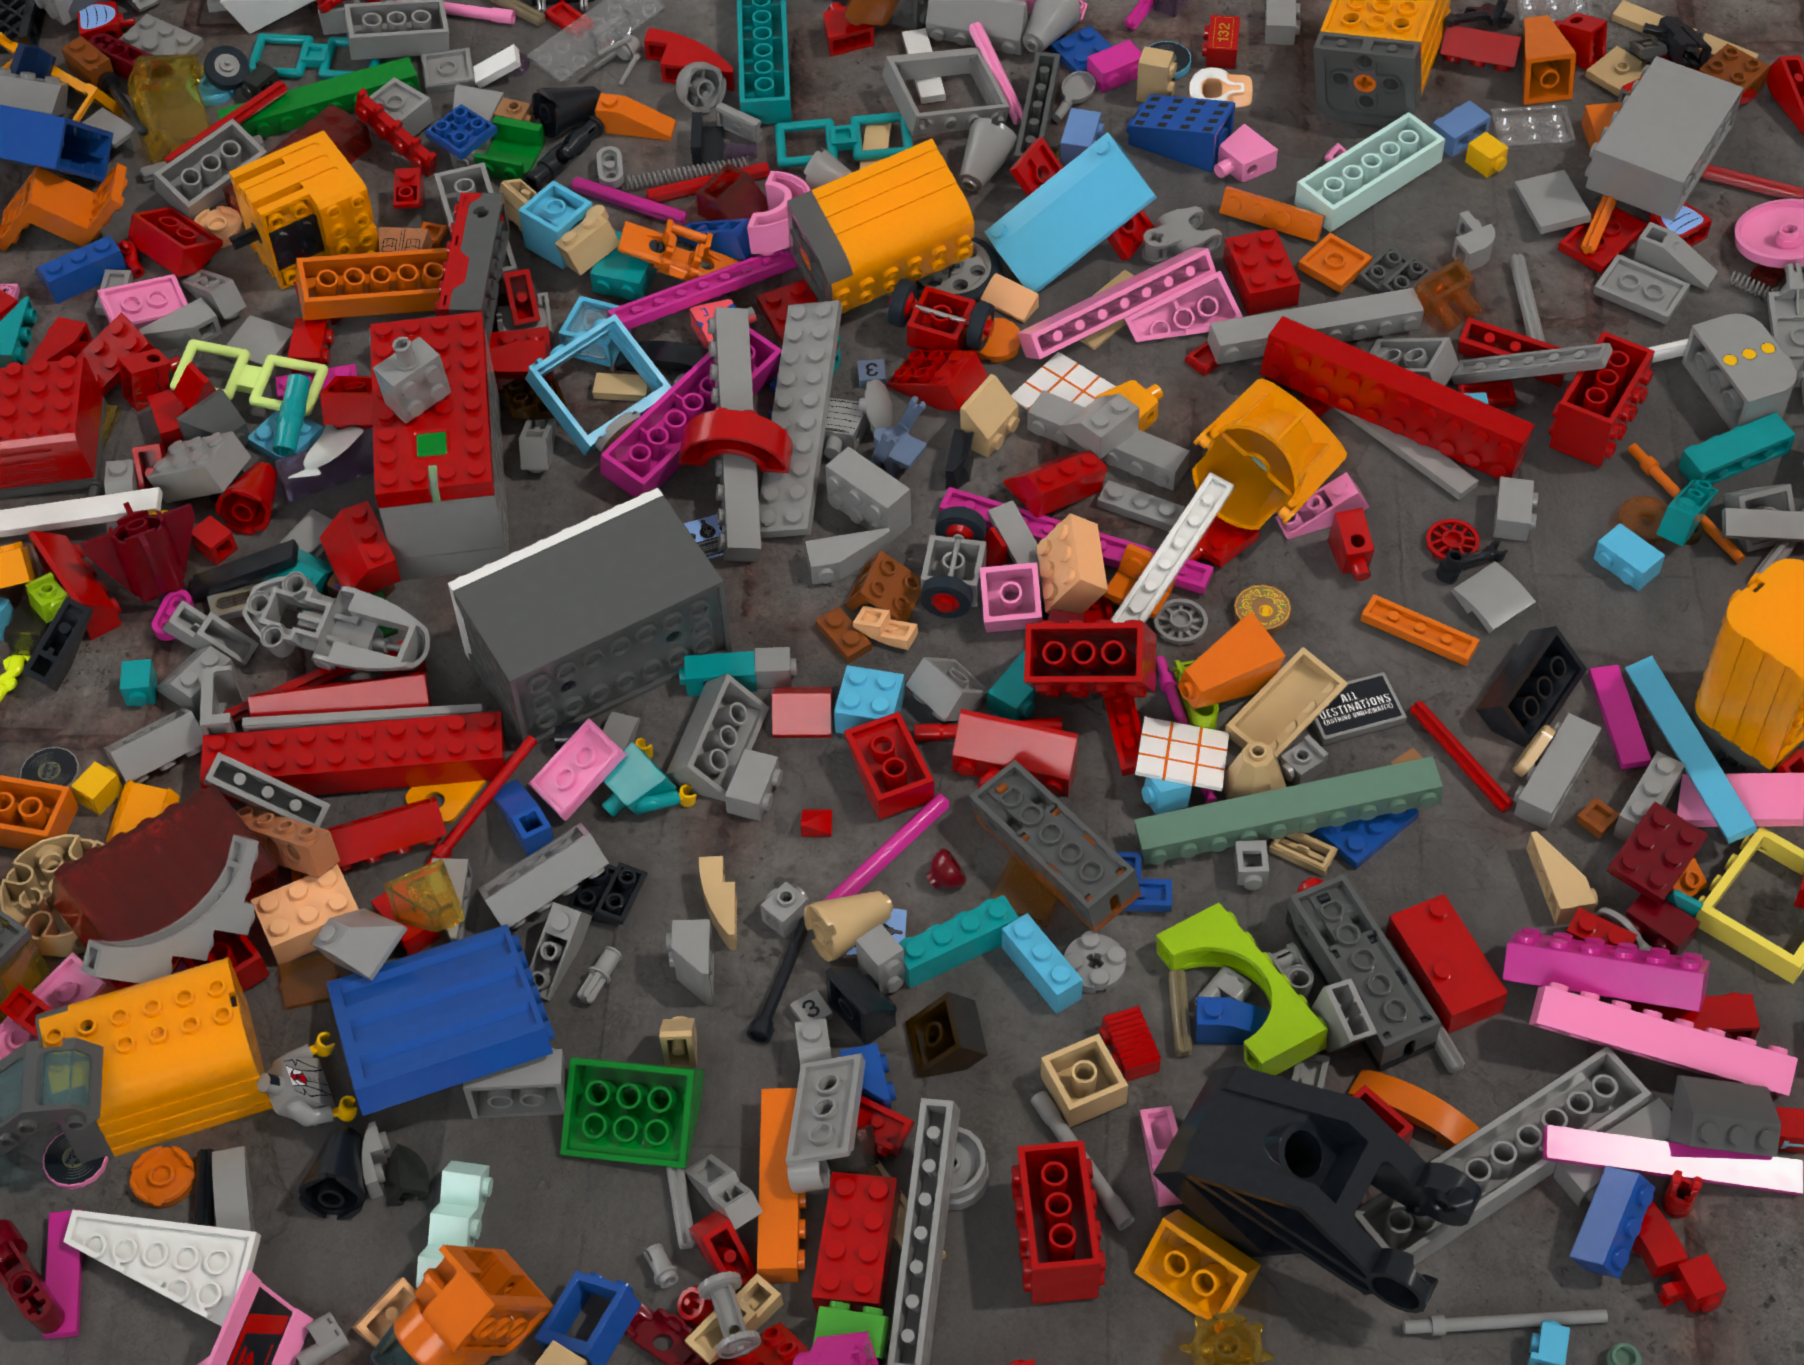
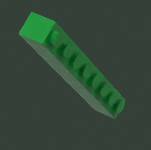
M409 56L288 90L286 94L244 121L240 126L249 135H261L263 139L354 113L357 94L362 88L368 91V96H371L394 77L421 92L418 76ZM244 103L217 110L219 120Z

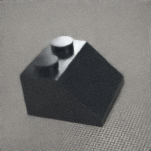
M858 967L829 968L825 971L829 1005L865 1045L872 1043L896 1026V1005L889 996L886 995L884 997L878 991L876 982L869 974L864 975Z

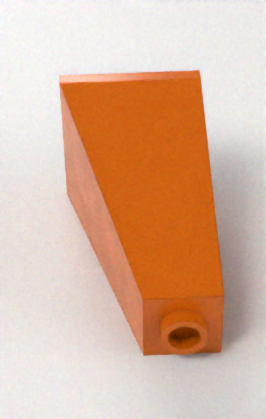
M1549 15L1524 18L1522 104L1529 105L1573 99L1576 52Z
M1251 612L1185 669L1177 687L1182 697L1190 703L1193 709L1257 694L1277 674L1286 655L1253 612Z

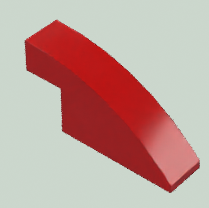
M648 28L644 38L645 56L647 60L661 61L662 82L676 84L679 72L686 65L703 61L716 66L722 71V76L726 79L727 83L726 90H735L734 70L719 54L686 36L666 30Z

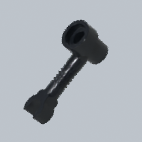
M1493 541L1485 549L1464 555L1460 551L1449 550L1445 559L1439 563L1436 576L1444 583H1455L1464 566L1485 560L1503 561L1508 550L1497 551L1501 541Z

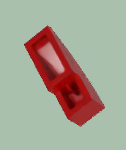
M1652 1201L1647 1208L1641 1223V1231L1636 1237L1632 1249L1635 1255L1640 1253L1652 1278L1674 1272L1677 1264L1687 1261L1689 1257L1672 1227Z

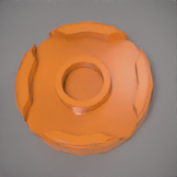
M994 317V329L981 351L971 349V351H976L979 359L983 361L985 358L990 360V363H1001L1014 358L1019 353L1021 343L1017 333L1020 332V329L1012 321Z
M157 1146L141 1154L133 1163L132 1174L129 1179L130 1187L139 1202L147 1207L162 1209L178 1204L189 1195L196 1182V1167L189 1154L176 1146H171V1148Z

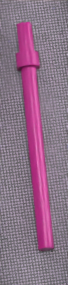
M1157 656L1158 682L1161 690L1166 693L1176 723L1189 725L1176 689L1178 683L1175 675L1170 672L1165 657ZM1200 787L1206 804L1217 801L1214 790Z

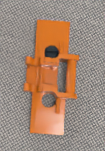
M669 218L663 233L625 221L617 249L618 252L654 264L653 267L657 268L658 272L684 281H689L741 262L740 260L709 250L713 238L712 233L704 234L675 224ZM675 235L698 242L700 245L697 244L695 250L691 252L676 247L677 237ZM706 262L712 269L706 270L700 266V263Z

